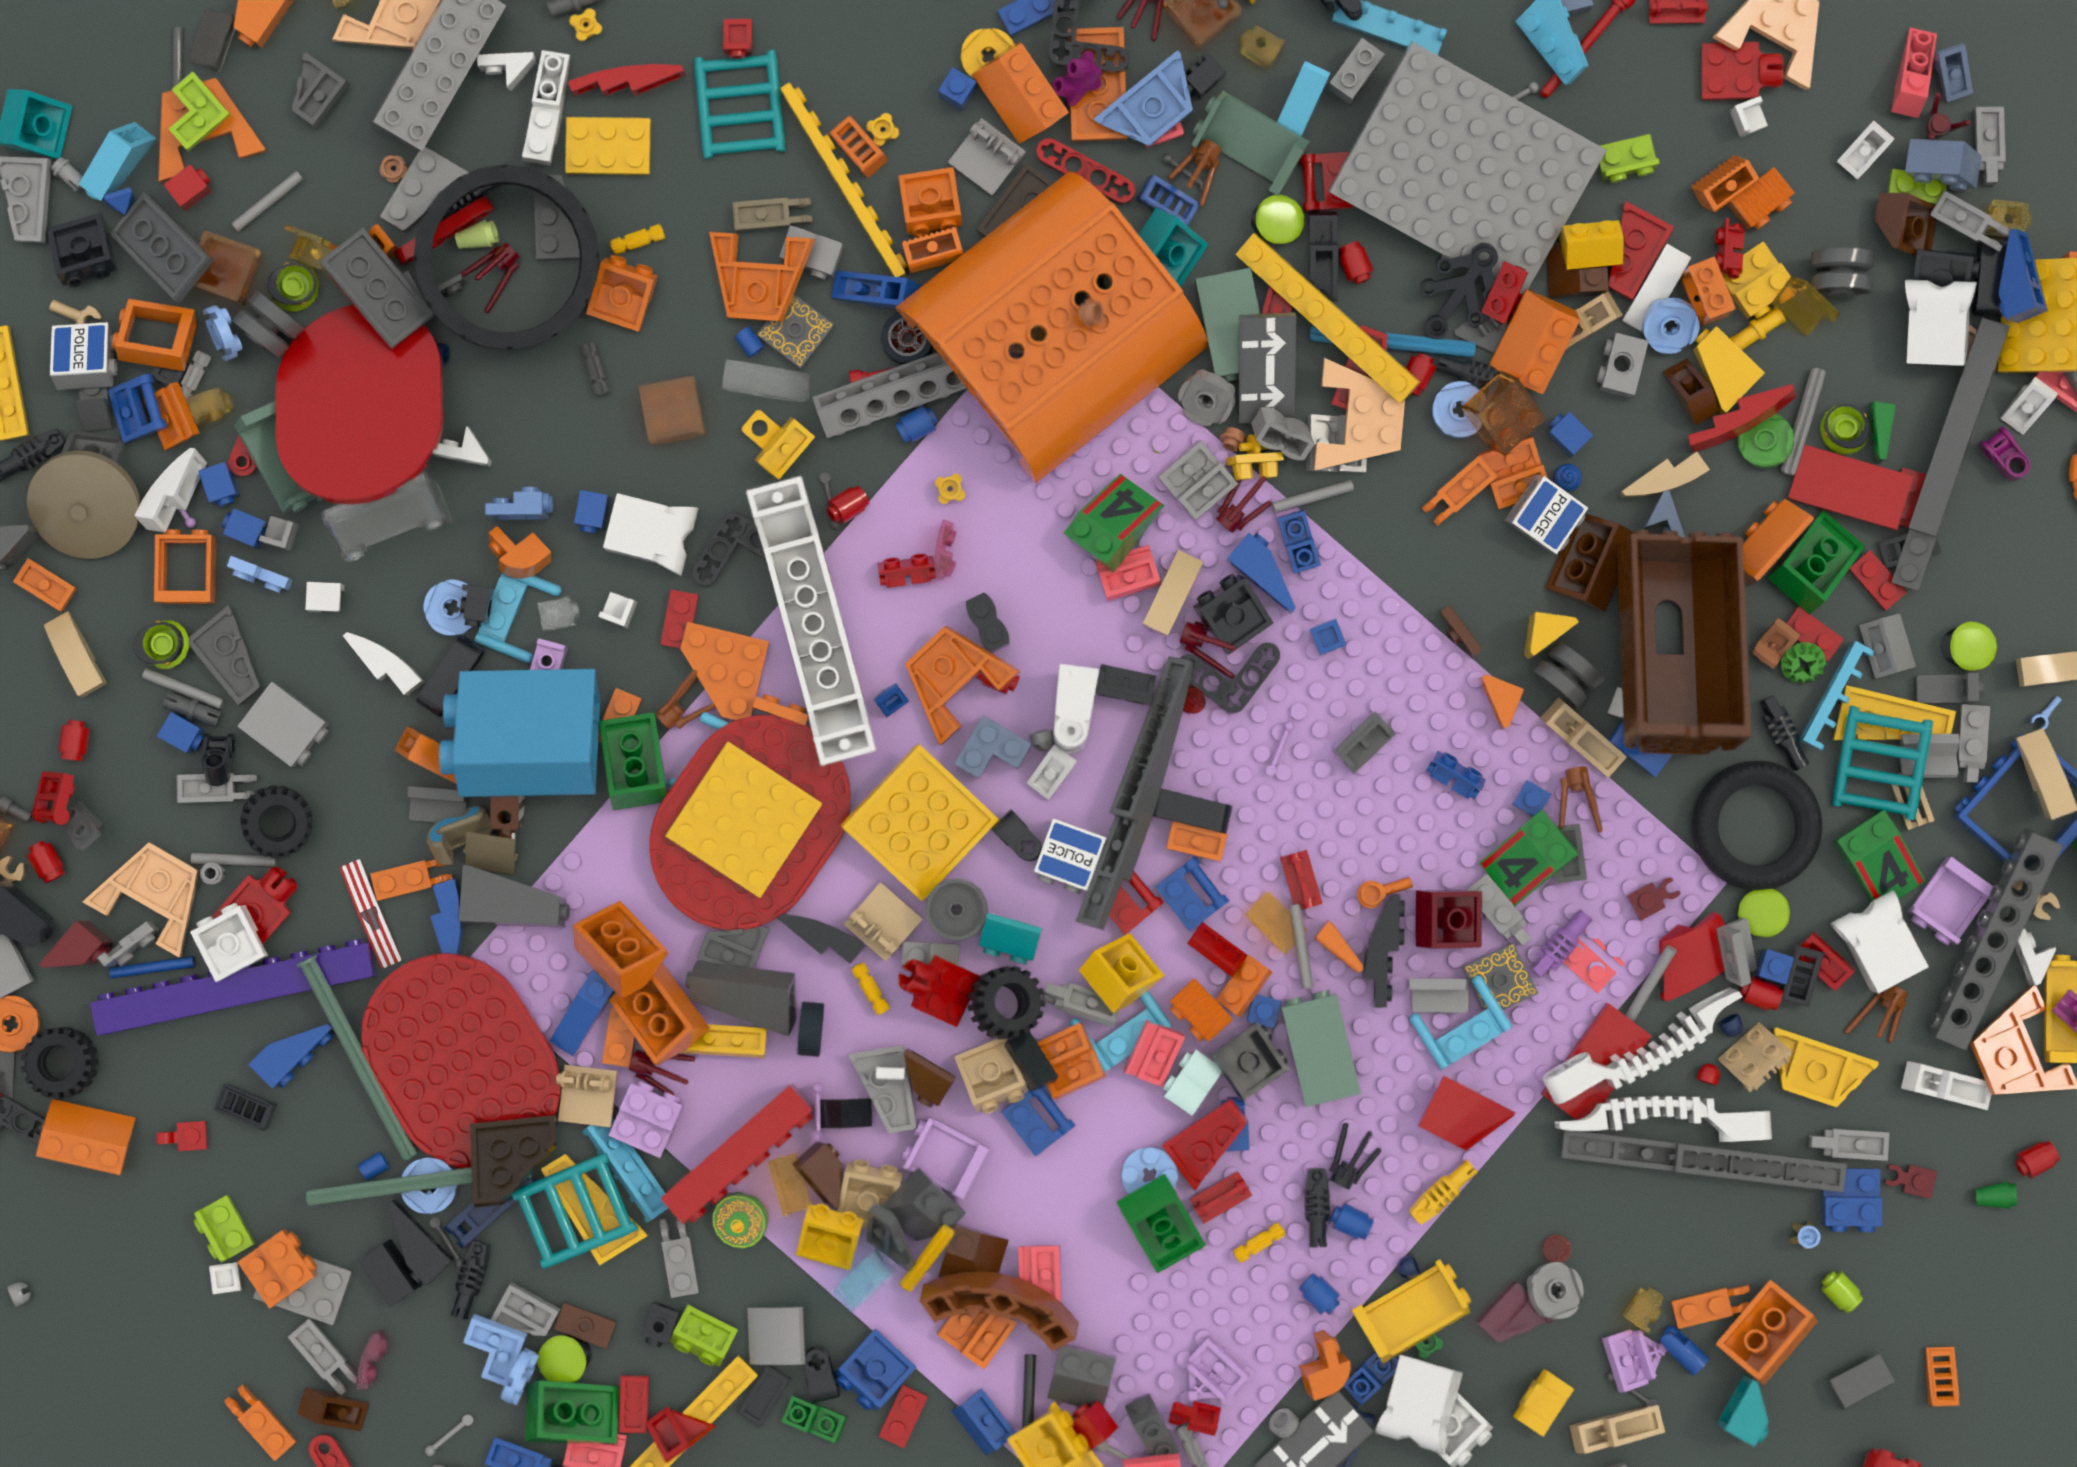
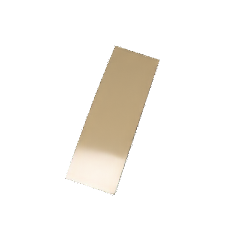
M1609 292L1601 294L1581 308L1576 309L1580 322L1566 350L1623 316Z
M1698 452L1676 467H1673L1670 461L1666 459L1621 491L1619 496L1621 498H1641L1658 495L1663 491H1671L1686 485L1710 469Z
M1180 550L1177 551L1143 621V626L1168 637L1203 561Z
M69 611L44 624L53 649L79 697H85L107 684L95 662L96 659Z
M2077 651L2016 659L2019 687L2077 680Z
M1559 697L1540 717L1542 721L1608 778L1627 758L1626 755Z
M2041 728L2016 737L2015 739L2033 791L2037 792L2045 818L2053 820L2077 811V805L2066 776L2044 729Z
M1659 1405L1632 1409L1569 1425L1575 1452L1581 1454L1607 1447H1617L1665 1433Z

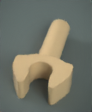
M53 300L50 304L49 309L72 319L77 324H86V320L89 317L103 320L99 311L91 306H87L86 309L79 311L56 300Z
M7 856L0 860V874L10 882L16 880L23 881L26 875L25 863H20L16 871L10 873L8 866L11 864L13 857Z
M2022 880L2016 881L2012 885L2018 892L2022 888ZM2053 893L2039 895L2031 912L2035 918L2051 919L2042 910V905L2045 902L2055 909L2060 908L2058 899Z

